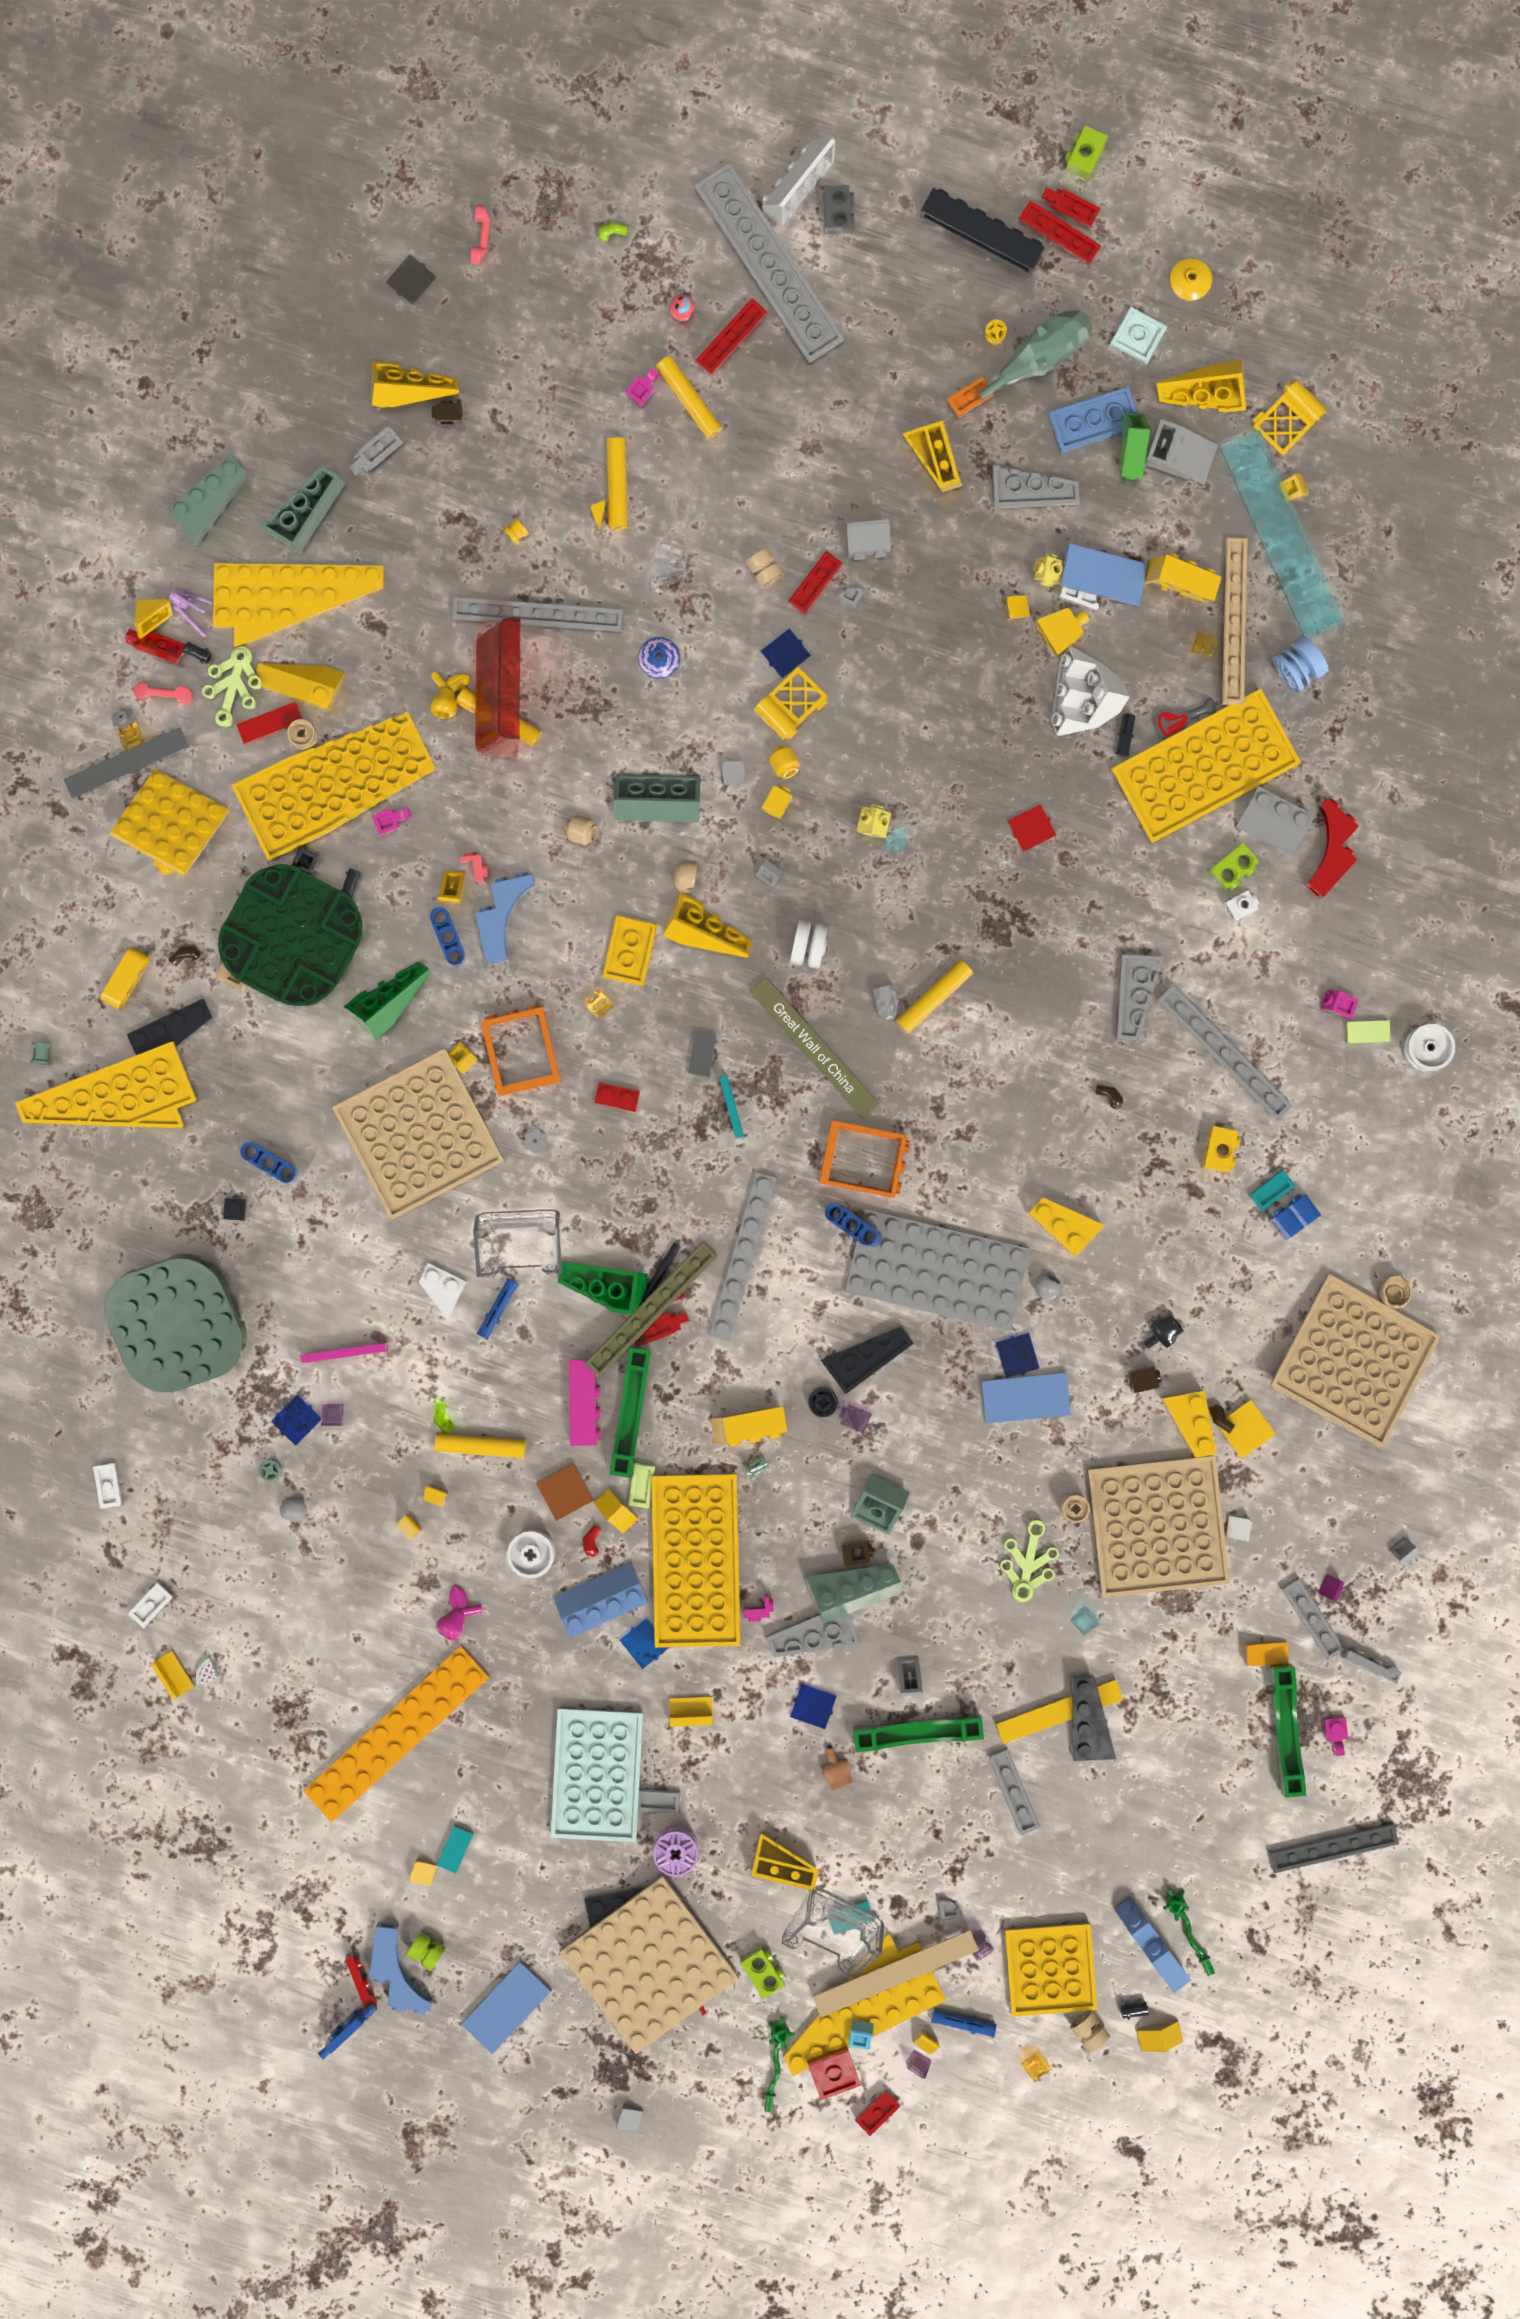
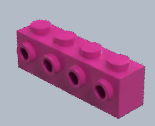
M588 1359L569 1360L570 1446H596L597 1441H601V1428H597V1419H600V1406H596V1398H600V1385H596V1375L584 1364Z

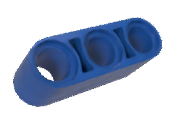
M435 907L430 913V920L445 958L452 966L460 967L466 962V953L451 915L445 908ZM438 912L446 914L445 920L441 923L435 921V915ZM452 932L454 935L451 942H444V933ZM454 951L461 953V959L458 962L451 961L450 957Z
M246 1142L241 1146L240 1154L244 1160L281 1182L293 1183L297 1180V1168L276 1154L254 1142ZM249 1146H254L256 1149V1154L252 1158L246 1154ZM267 1157L274 1159V1166L270 1169L264 1165ZM285 1168H290L293 1172L292 1177L288 1180L282 1174Z
M831 1203L826 1207V1218L855 1240L869 1247H877L881 1244V1232L846 1206ZM839 1208L840 1216L835 1219L833 1213ZM853 1220H856L857 1227L851 1230L850 1224ZM869 1232H873L874 1238L871 1242L867 1241V1235Z

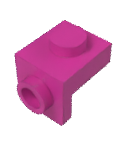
M764 1594L765 1607H744V1618H748L749 1622H759L761 1618L770 1617V1612H774L773 1599H769V1594Z

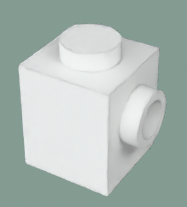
M1248 890L1223 905L1234 923L1258 910L1257 905L1259 902L1254 893L1250 894Z

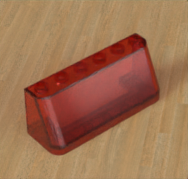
M509 617L501 620L481 634L476 641L475 750L481 756L518 757L520 740L521 618Z

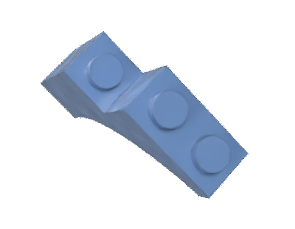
M528 872L516 874L514 879L507 880V877L495 879V883H491V889L496 909L488 906L480 908V912L475 913L484 956L488 965L508 960L505 933L510 912L517 900L528 889L535 886L534 877L532 874L528 875Z
M1132 1897L1114 1909L1132 1937L1174 1993L1191 1981L1183 1967L1168 1949Z
M378 1922L375 1929L369 1978H373L378 1983L390 1981L387 2007H392V2010L405 2011V2009H411L417 2014H426V2011L430 2012L433 1998L424 1994L411 1982L402 1966L398 1951L399 1925Z

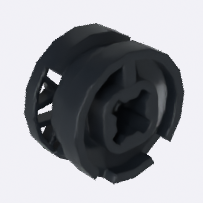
M818 1387L810 1393L808 1405L811 1412L816 1416L829 1417L837 1409L838 1398L830 1388Z

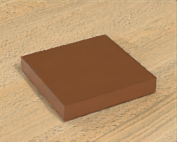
M574 1463L536 1483L556 1521L594 1501Z

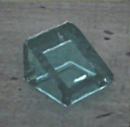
M1086 1605L1070 1618V1621L1083 1635H1086L1101 1623Z

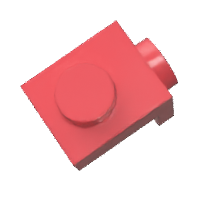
M477 852L464 853V857H460V862L462 864L473 863L475 882L485 883V877H488L487 864H483L482 856L477 855Z

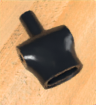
M1170 1314L1150 1325L1154 1335L1146 1340L1144 1344L1150 1349L1160 1342L1164 1347L1168 1348L1175 1343L1178 1336L1184 1330L1173 1315Z

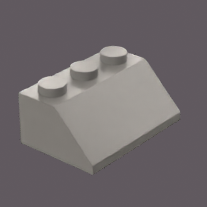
M1258 786L1246 805L1236 828L1293 856L1306 835L1315 815Z

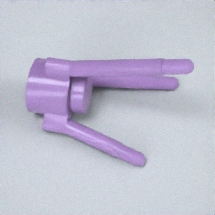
M175 588L169 597L170 603L174 605L173 609L179 612L197 632L206 637V633L182 608L186 609L190 606L201 613H205L203 608L191 602V598L213 605V601L193 594L186 589L182 591L179 588Z

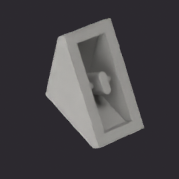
M919 1657L897 1659L901 1696L923 1694Z

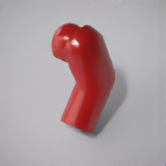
M595 1524L583 1537V1551L590 1557H596L599 1553L595 1539L602 1530Z

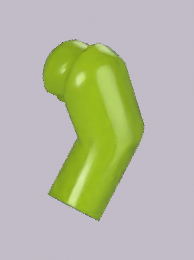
M609 222L598 229V239L607 241L609 235L613 233L627 236L629 226Z

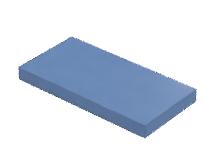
M1129 386L1049 411L1048 416L1060 453L1122 434L1123 412L1137 413Z
M1069 543L1066 547L1059 586L1139 606L1148 564Z
M1066 1372L981 1381L986 1424L1071 1415Z
M519 1961L461 2025L493 2054L546 1998L551 1989L522 1961Z

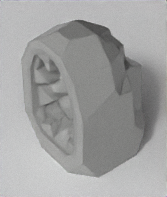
M894 985L873 989L878 1014L888 1021L894 1020L899 1010Z

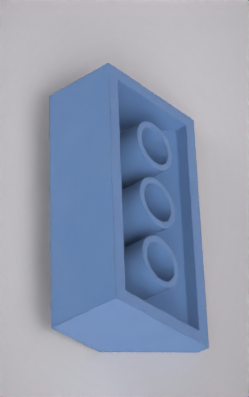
M632 1562L554 1596L560 1618L569 1638L643 1606L649 1601Z

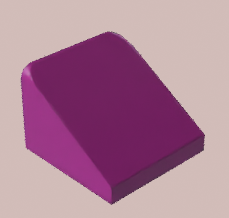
M1326 1575L1319 1589V1594L1336 1602L1345 1583L1335 1577Z

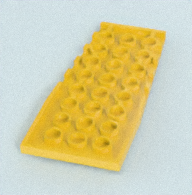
M404 712V714L394 718H388L376 725H370L358 732L344 735L345 737L326 742L322 746L313 747L290 756L231 785L269 862L299 848V846H304L330 833L436 770L408 712Z

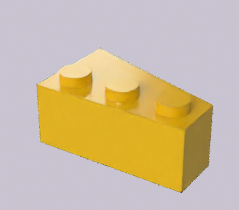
M943 420L902 433L942 493L963 486Z
M1172 553L1148 560L1144 584L1148 585L1150 582L1162 585L1161 589L1167 591L1170 588L1180 592L1182 596L1204 603L1215 600L1222 577L1216 575L1214 570L1209 568L1201 569L1197 567V563L1188 560L1184 562L1178 559L1179 556Z

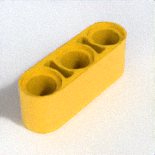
M131 946L124 954L107 983L100 1000L120 1010L147 967L150 957Z

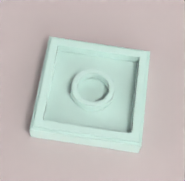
M1130 306L1110 345L1147 365L1168 326Z

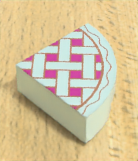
M211 1657L206 1659L197 1670V1686L218 1678Z

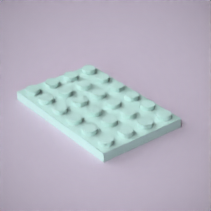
M558 1708L551 1838L636 1842L643 1712Z

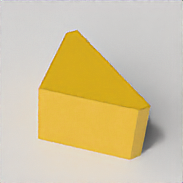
M137 600L134 623L140 639L173 616L169 600Z
M444 871L438 900L441 903L463 904L466 872Z
M609 1488L593 1503L603 1516L623 1534L639 1519Z
M1178 2020L1137 2029L1142 2052H1166L1183 2042Z

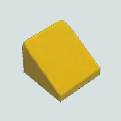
M1294 474L1278 482L1285 502L1309 493L1302 474Z
M605 500L590 507L599 530L603 526L606 510Z
M1027 595L1006 597L1009 620L1030 617Z
M461 1041L448 1052L454 1066L462 1074L466 1073L478 1061V1058Z
M428 1485L425 1488L423 1500L442 1507L448 1492Z
M409 1514L405 1515L397 1523V1526L409 1539H412L422 1530Z
M417 1858L409 1881L430 1886L437 1865Z
M920 2030L913 2041L914 2045L928 2054L934 2053L940 2047L939 2041L923 2030Z

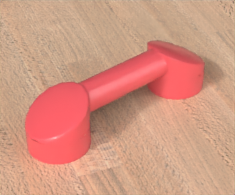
M484 205L476 206L475 222H480L482 225L479 247L472 246L471 264H479L487 253L490 218Z
M138 682L133 688V694L139 700H146L150 695L172 697L185 705L189 704L193 699L192 691L185 686L167 689L149 687L144 682Z

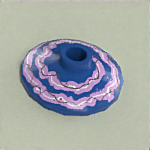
M654 637L642 645L639 651L638 662L642 671L647 676L654 679H664L671 676L677 670L680 664V653L677 646L671 640L664 637ZM657 653H661L663 655V658L661 660H657L655 658V655Z

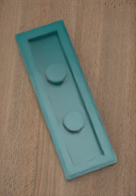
M726 1075L720 1076L719 1079L736 1139H739L744 1134L729 1079Z

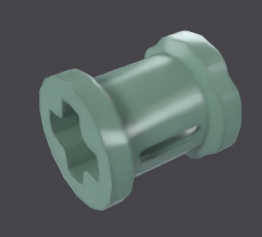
M32 1042L33 1058L30 1060V1064L49 1065V1061H47L48 1048L51 1047V1044Z
M761 1453L758 1454L757 1458L748 1463H742L751 1480L758 1473L770 1470Z

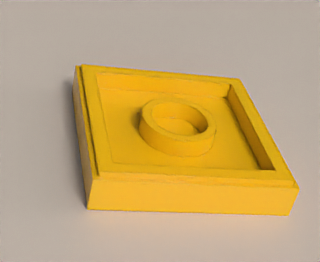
M1251 1399L1226 1416L1229 1421L1235 1424L1230 1434L1217 1426L1241 1459L1276 1435Z

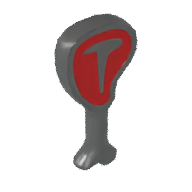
M1208 698L1202 706L1190 711L1177 713L1169 709L1160 710L1154 717V725L1158 735L1166 740L1186 729L1191 719L1205 713L1211 715L1216 713L1213 707L1214 700Z

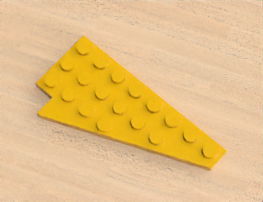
M214 563L213 627L234 628V647L247 645L384 589V566Z
M172 1041L18 1101L15 1105L23 1123L183 1128L186 1126L178 1108L198 1100L176 1044Z
M890 1932L887 1933L847 1981L922 1950L919 1942L916 1941L898 1950ZM929 1971L821 2017L818 2014L784 2053L783 2058L792 2076H795L809 2069L807 2060L848 2046L853 2020L873 2023L872 2037L946 2001V1998L933 1971Z

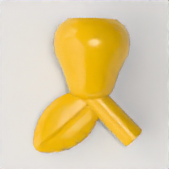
M435 671L431 674V677L440 689L430 703V710L438 718L449 719L455 716L458 707L454 692L461 691L468 685L470 675L465 673L456 674L445 682L438 671Z

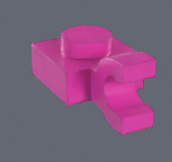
M651 368L644 379L637 376L625 391V394L642 407L655 391L651 385L659 378V373L654 368Z
M407 807L395 813L392 808L372 815L380 836L399 829V821L413 817L410 809Z
M1346 1717L1323 1719L1326 1741L1333 1742V1754L1336 1756L1345 1755L1342 1740L1348 1739Z

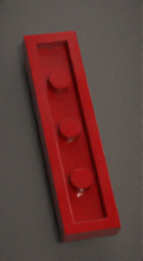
M1031 200L1018 219L1087 265L1091 264L1101 248L1100 244Z
M751 298L700 354L695 362L712 376L766 317L768 312Z

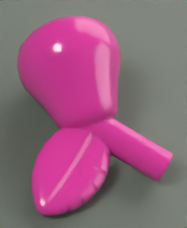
M457 1585L451 1588L449 1594V1601L453 1610L441 1617L436 1623L437 1632L451 1641L461 1637L466 1619L465 1616L483 1613L482 1605L467 1607V1596L464 1590Z

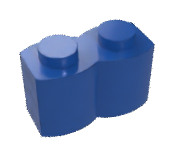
M1300 1194L1295 1195L1289 1200L1290 1205L1285 1209L1281 1206L1272 1212L1273 1217L1270 1221L1284 1240L1290 1239L1321 1216V1213L1307 1194L1302 1196Z

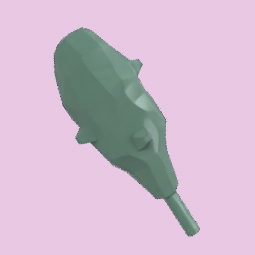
M1080 310L1064 311L1046 320L1041 325H1036L1035 331L1018 345L1014 355L1000 371V377L978 393L979 397L984 400L1004 384L1010 385L1026 377L1043 376L1066 358L1069 360L1073 359L1074 353L1090 336L1092 323L1089 316Z

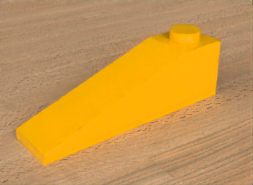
M1242 360L1220 362L1157 381L1159 402L1182 406L1190 404L1199 406L1201 409H1206V407L1215 408L1219 412L1247 410Z
M372 361L371 402L373 406L381 408L396 407L459 394L457 378L437 373L425 375L419 372L417 368L412 367L411 371L399 368L400 364L393 362Z
M258 663L255 674L262 680V688L331 713L345 676L344 672L323 665ZM254 679L252 684L257 685L258 679Z
M682 892L678 894L666 920L663 936L682 945L748 958L752 945L750 939L733 926L727 927L719 920L720 916L716 913L714 915L710 914L703 908L705 905Z

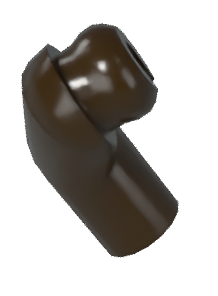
M181 946L169 958V961L177 967L184 958H191L193 961L198 960L201 953L195 946Z
M1103 1085L1096 1086L1095 1095L1108 1097L1112 1109L1117 1110L1121 1108L1123 1097L1116 1088Z
M1214 1405L1211 1408L1213 1423L1230 1434L1235 1424L1226 1418L1224 1408L1220 1405Z

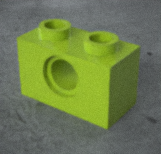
M1085 125L1082 132H1077L1073 141L1076 144L1074 151L1069 150L1064 161L1068 163L1066 171L1089 181L1106 144L1108 135ZM1087 149L1090 155L1084 156L1080 153V150Z

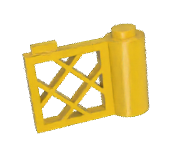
M1291 380L1283 388L1285 393L1265 414L1261 411L1253 420L1255 423L1253 428L1282 456L1328 410L1298 380L1295 382ZM1282 402L1289 408V417H1276V408ZM1274 411V417H1269ZM1300 419L1306 424L1302 431L1292 432V420ZM1265 420H1274V432H1264L1259 426ZM1276 420H1289V432H1277ZM1269 435H1274V440ZM1277 435H1289V444L1284 449L1277 444Z
M797 667L769 695L762 699L753 711L783 740L786 738L791 740L798 732L796 728L815 709L819 712L828 703L825 700L828 696ZM797 674L804 680V687H792V679ZM779 691H789V701H780L775 695ZM792 691H804V702H792ZM807 691H815L820 698L816 702H807ZM792 705L804 706V714L799 719L792 713Z

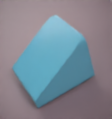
M853 2020L848 2046L869 2050L873 2035V2023Z

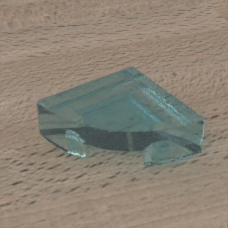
M905 829L897 830L888 838L885 852L906 851Z

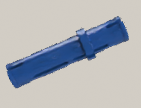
M509 1278L506 1279L490 1311L484 1315L486 1318L476 1333L477 1335L486 1340L489 1339L496 1324L500 1323L501 1320L499 1319L517 1286H519L518 1283Z
M936 2009L933 2010L931 2023L970 2031V2034L973 2035L978 2033L994 2038L997 2024L980 2021L976 2017L971 2019Z

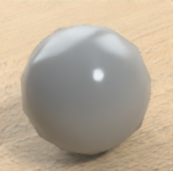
M1044 1273L1036 1279L1035 1291L1040 1298L1045 1300L1054 1299L1061 1291V1282L1055 1276Z
M296 1496L286 1498L280 1505V1515L287 1520L301 1521L307 1513V1506L304 1501Z

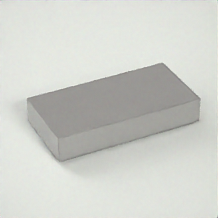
M639 1789L638 1811L679 1814L680 1791Z

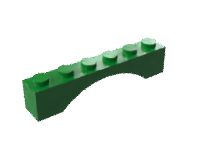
M629 1348L609 1475L627 1478L632 1476L652 1351L649 1349Z
M1292 1664L1270 1665L1281 1794L1285 1798L1307 1796L1298 1733L1295 1666Z
M980 1714L853 1727L856 1752L876 1751L918 1743L984 1739L983 1723Z

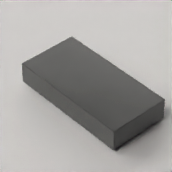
M695 1031L688 1074L709 1077L716 1035Z

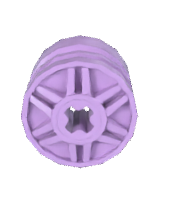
M670 1826L661 1831L656 1838L653 1851L654 1862L658 1869L668 1876L678 1877L686 1875L697 1863L699 1852L698 1840L694 1833L684 1826ZM672 1849L675 1850V1851H677V1850L679 1849V1850H680V1854H679L680 1856L675 1855V1856L673 1857V1856H672Z

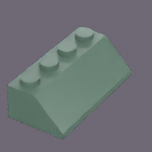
M616 774L614 820L699 822L701 776Z

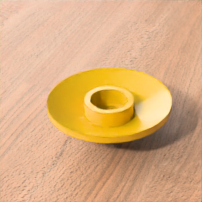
M1194 258L1181 260L1173 267L1170 274V286L1173 292L1181 299L1188 301L1198 300L1205 296L1212 284V274L1208 266L1201 260ZM1193 274L1195 275L1196 279L1190 280L1188 278V275Z

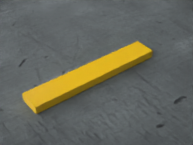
M1116 1679L1097 1685L1102 1707L1123 1700ZM1072 1695L997 1722L996 1726L1003 1744L1071 1720Z

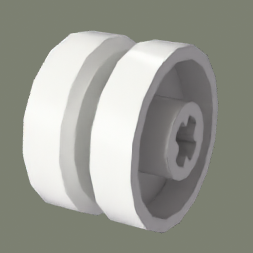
M799 918L790 963L801 965L804 961L805 953H808V967L819 969L821 958L825 955L828 941L826 935L829 924L823 922L816 923L814 934H811V921Z
M1426 1024L1413 1029L1406 1036L1403 1044V1054L1406 1061L1414 1069L1422 1072H1431L1445 1067L1452 1060L1455 1053V1040L1452 1034L1445 1027L1438 1024ZM1428 1044L1431 1045L1430 1049H1432V1051H1429L1427 1049Z
M528 1529L517 1534L507 1550V1559L511 1569L519 1576L525 1578H537L545 1574L552 1566L556 1555L555 1545L551 1537L544 1531L537 1529ZM530 1549H533V1553H536L534 1557L528 1555Z

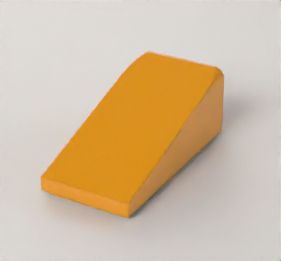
M1288 1642L1245 1643V1665L1289 1664Z

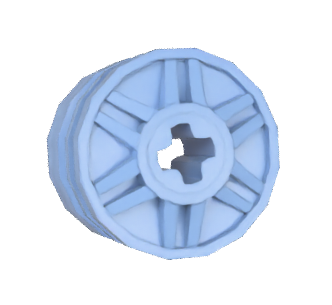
M1301 636L1291 644L1292 652L1288 649H1283L1281 654L1277 653L1272 658L1282 680L1296 693H1300L1304 689L1303 686L1308 687L1311 684L1309 676L1314 680H1318L1329 671L1323 655L1306 636Z

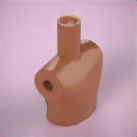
M834 1748L826 1750L829 1764L821 1768L831 1790L852 1784L851 1768L848 1760H837Z

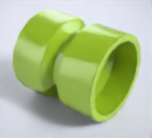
M420 1931L406 1956L415 1962L420 1960L421 1966L432 1971L446 1947L437 1941L431 1942V1937Z

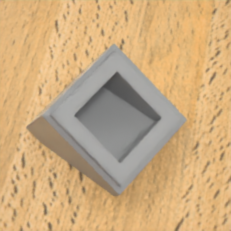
M743 761L722 762L724 785L745 784Z
M623 2104L616 2128L637 2132L643 2110Z

